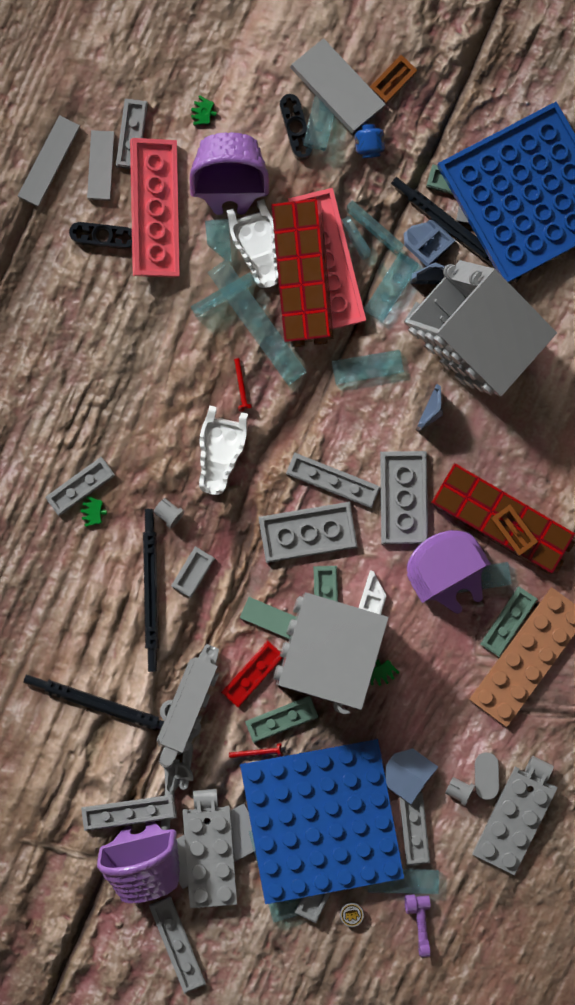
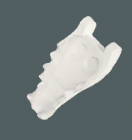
M262 199L257 201L260 212L236 219L234 209L226 210L234 245L250 268L257 286L267 288L279 283L273 218L267 209L265 200Z
M209 406L199 439L201 449L199 487L208 494L219 495L224 492L228 477L244 448L247 436L248 414L241 412L239 422L215 417L217 407Z

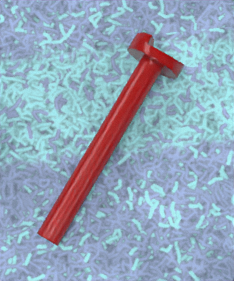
M236 358L234 362L242 405L238 406V410L243 412L244 409L252 408V404H247L240 358Z
M282 743L277 744V748L229 752V758L278 754V757H282Z

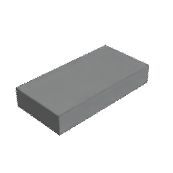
M195 546L171 586L192 598L215 558Z

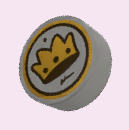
M347 903L340 911L341 921L349 927L358 926L364 917L362 908L356 903Z

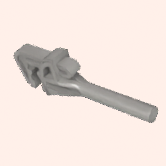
M192 743L188 751L184 750L182 763L180 759H175L171 767H164V796L173 795L178 786L183 790L186 789L189 780L193 781V772L191 770ZM171 819L161 820L160 828L162 830H170Z

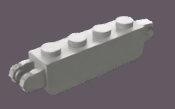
M206 644L199 657L190 659L157 738L159 747L163 748L159 758V764L163 768L171 767L176 755H181L184 750L188 751L193 740V738L189 737L192 728L197 730L202 718L198 713L201 707L206 708L211 696L207 694L209 686H215L219 673L215 672L218 667L216 666V660L219 649Z

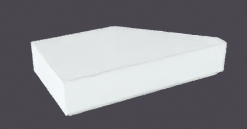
M370 570L359 608L381 615L386 594L374 571Z

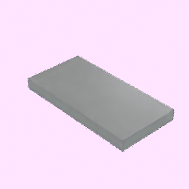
M324 38L290 66L293 72L352 134L386 105Z
M427 451L380 452L381 544H421L428 538Z
M350 502L258 517L266 563L357 548Z
M244 803L230 810L234 862L255 851L249 812ZM182 835L176 840L178 842V860L180 862L179 883L182 889L188 886L185 836Z

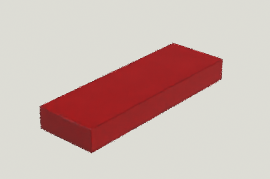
M267 640L221 693L239 708L283 659V657H280L281 652Z

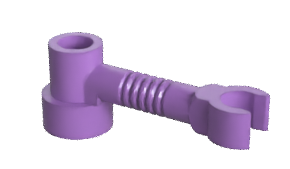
M415 894L405 895L406 914L416 913L419 956H430L425 910H430L429 895L415 897Z

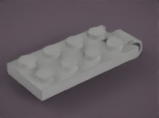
M532 756L525 772L519 770L516 766L514 767L472 855L515 875L558 788L555 785L552 786L546 783L553 771V765ZM529 786H532L534 789L533 791L529 792L527 791V788Z
M217 789L193 791L194 809H183L190 908L237 905L230 806L218 807ZM205 818L210 819L209 824L204 823Z

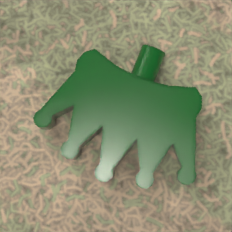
M200 95L199 99L202 102L194 101V105H197L199 108H191L192 112L197 113L196 115H191L192 119L198 120L193 122L194 126L209 125L210 115L216 116L217 112L211 111L214 102Z
M87 496L86 498L92 502H83V505L89 508L81 509L82 513L89 514L82 517V520L90 521L85 523V527L101 524V514L107 515V510H102L104 502Z
M377 659L375 662L377 666L373 669L370 684L374 685V678L379 686H381V678L388 684L387 675L394 680L392 670L399 674V671L391 664L390 660H386L381 664L379 659Z

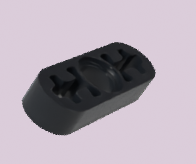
M286 94L280 100V111L291 150L295 158L306 160L311 156L313 146L301 103L296 95ZM288 100L291 103H296L293 106L294 115L299 113L300 116L290 117L289 108H284ZM292 122H300L303 129L299 133L292 132L289 128ZM302 137L303 146H308L305 154H302L301 151H296L299 148L298 139L293 141L292 138Z
M76 222L69 229V235L76 244L125 250L132 248V239L128 240L127 244H123L121 239L115 238L116 243H112V231H116V236L122 237L124 233H128L129 237L132 238V229L128 227ZM82 228L83 232L90 233V228H94L92 231L93 240H89V235H82L81 239H78L74 231ZM99 230L108 231V240L104 242L98 241L96 239L97 232Z

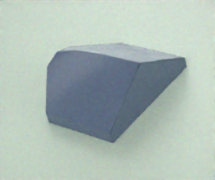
M434 220L413 225L404 232V246L426 266L435 263L456 241Z
M435 262L413 273L410 284H439L445 277L443 273L445 266Z
M436 384L416 427L418 431L423 430L443 415L441 386Z
M413 748L395 753L386 764L387 788L411 805L436 772L438 766Z

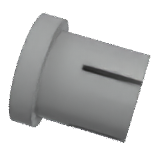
M166 498L161 500L154 509V513L167 523L166 526L170 529L180 521L185 512L182 508L178 509Z
M453 777L445 794L461 801V805L466 806L476 785L472 783L469 785Z

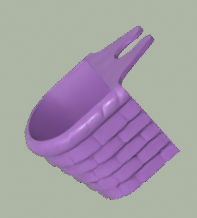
M233 132L217 133L201 140L190 171V195L204 199L217 215L223 213L222 204L227 201L237 203V213L243 215L256 198L267 196L269 194V174L257 140L249 135Z
M449 530L427 538L413 551L407 563V577L422 603L428 600H436L458 614L462 611V606L456 600L457 592L461 589H467L471 592L473 600L480 602L482 600L481 573L491 563L472 534L458 530Z
M152 821L145 823L146 829L143 832L131 834L132 826H126L111 843L100 847L97 868L112 885L121 901L125 903L146 902L160 898L176 889L179 882L180 862L178 860V842L175 830H162Z

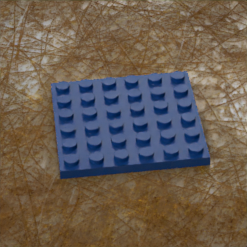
M557 102L536 111L437 164L439 171L494 268L508 283L575 247V133Z
M378 739L240 764L265 905L404 879Z

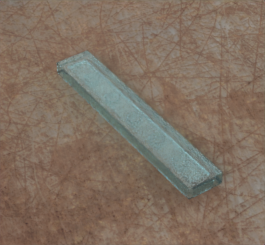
M227 259L208 271L207 274L286 384L289 386L307 373Z

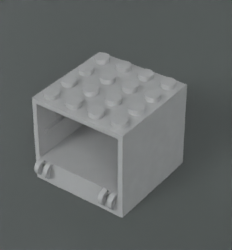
M459 260L456 265L449 264L445 266L443 271L445 277L409 316L405 323L410 327L408 331L416 339L421 338L425 342L424 347L431 354L434 355L436 353L441 358L439 362L446 369H452L456 373L454 377L461 384H467L473 389L476 387L481 392L484 390L489 395L496 394L502 396L553 339L557 332L496 269Z
M305 592L302 597L299 596L296 599L293 612L297 613L295 620L292 619L289 623L286 634L290 635L288 643H283L280 657L284 659L281 666L277 665L273 679L277 680L276 685L334 702L333 707L338 713H350L342 709V705L362 710L389 617Z

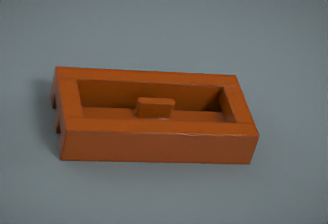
M400 55L370 88L387 104L417 73V69ZM402 62L404 66L379 90L377 87ZM407 69H409L410 72L388 93V95H384V93L397 81V79Z
M508 505L491 518L518 556L538 542L511 505ZM509 512L511 514L513 519L516 521V523L519 525V527L530 540L528 544L522 538L520 533L517 531V529L514 527V525L511 523V521L508 519L505 513ZM500 517L523 546L521 549L498 520Z

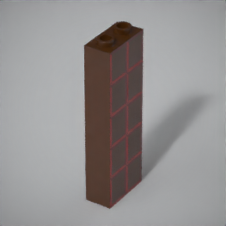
M316 198L271 204L284 342L291 344V347H303L305 342L313 341L314 345L327 344L328 340L334 339L321 201Z
M456 463L453 464L430 503L436 509L517 555L491 520L493 516L508 505H511L538 541L518 557L549 575L554 571L558 573L564 563V560L561 559L565 551L570 552L575 544L573 539L575 536L574 532ZM509 512L505 513V515L508 517V519L520 533L522 538L528 544L530 540L519 527V525L516 523V521L513 519L511 514ZM500 517L498 520L521 549L523 546Z

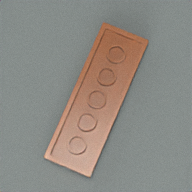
M550 587L470 696L469 700L507 727L575 635V604Z

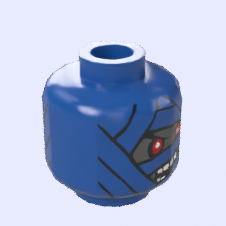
M375 124L362 125V130L355 133L356 152L362 155V158L380 157V153L384 152L386 148L384 131L376 128Z

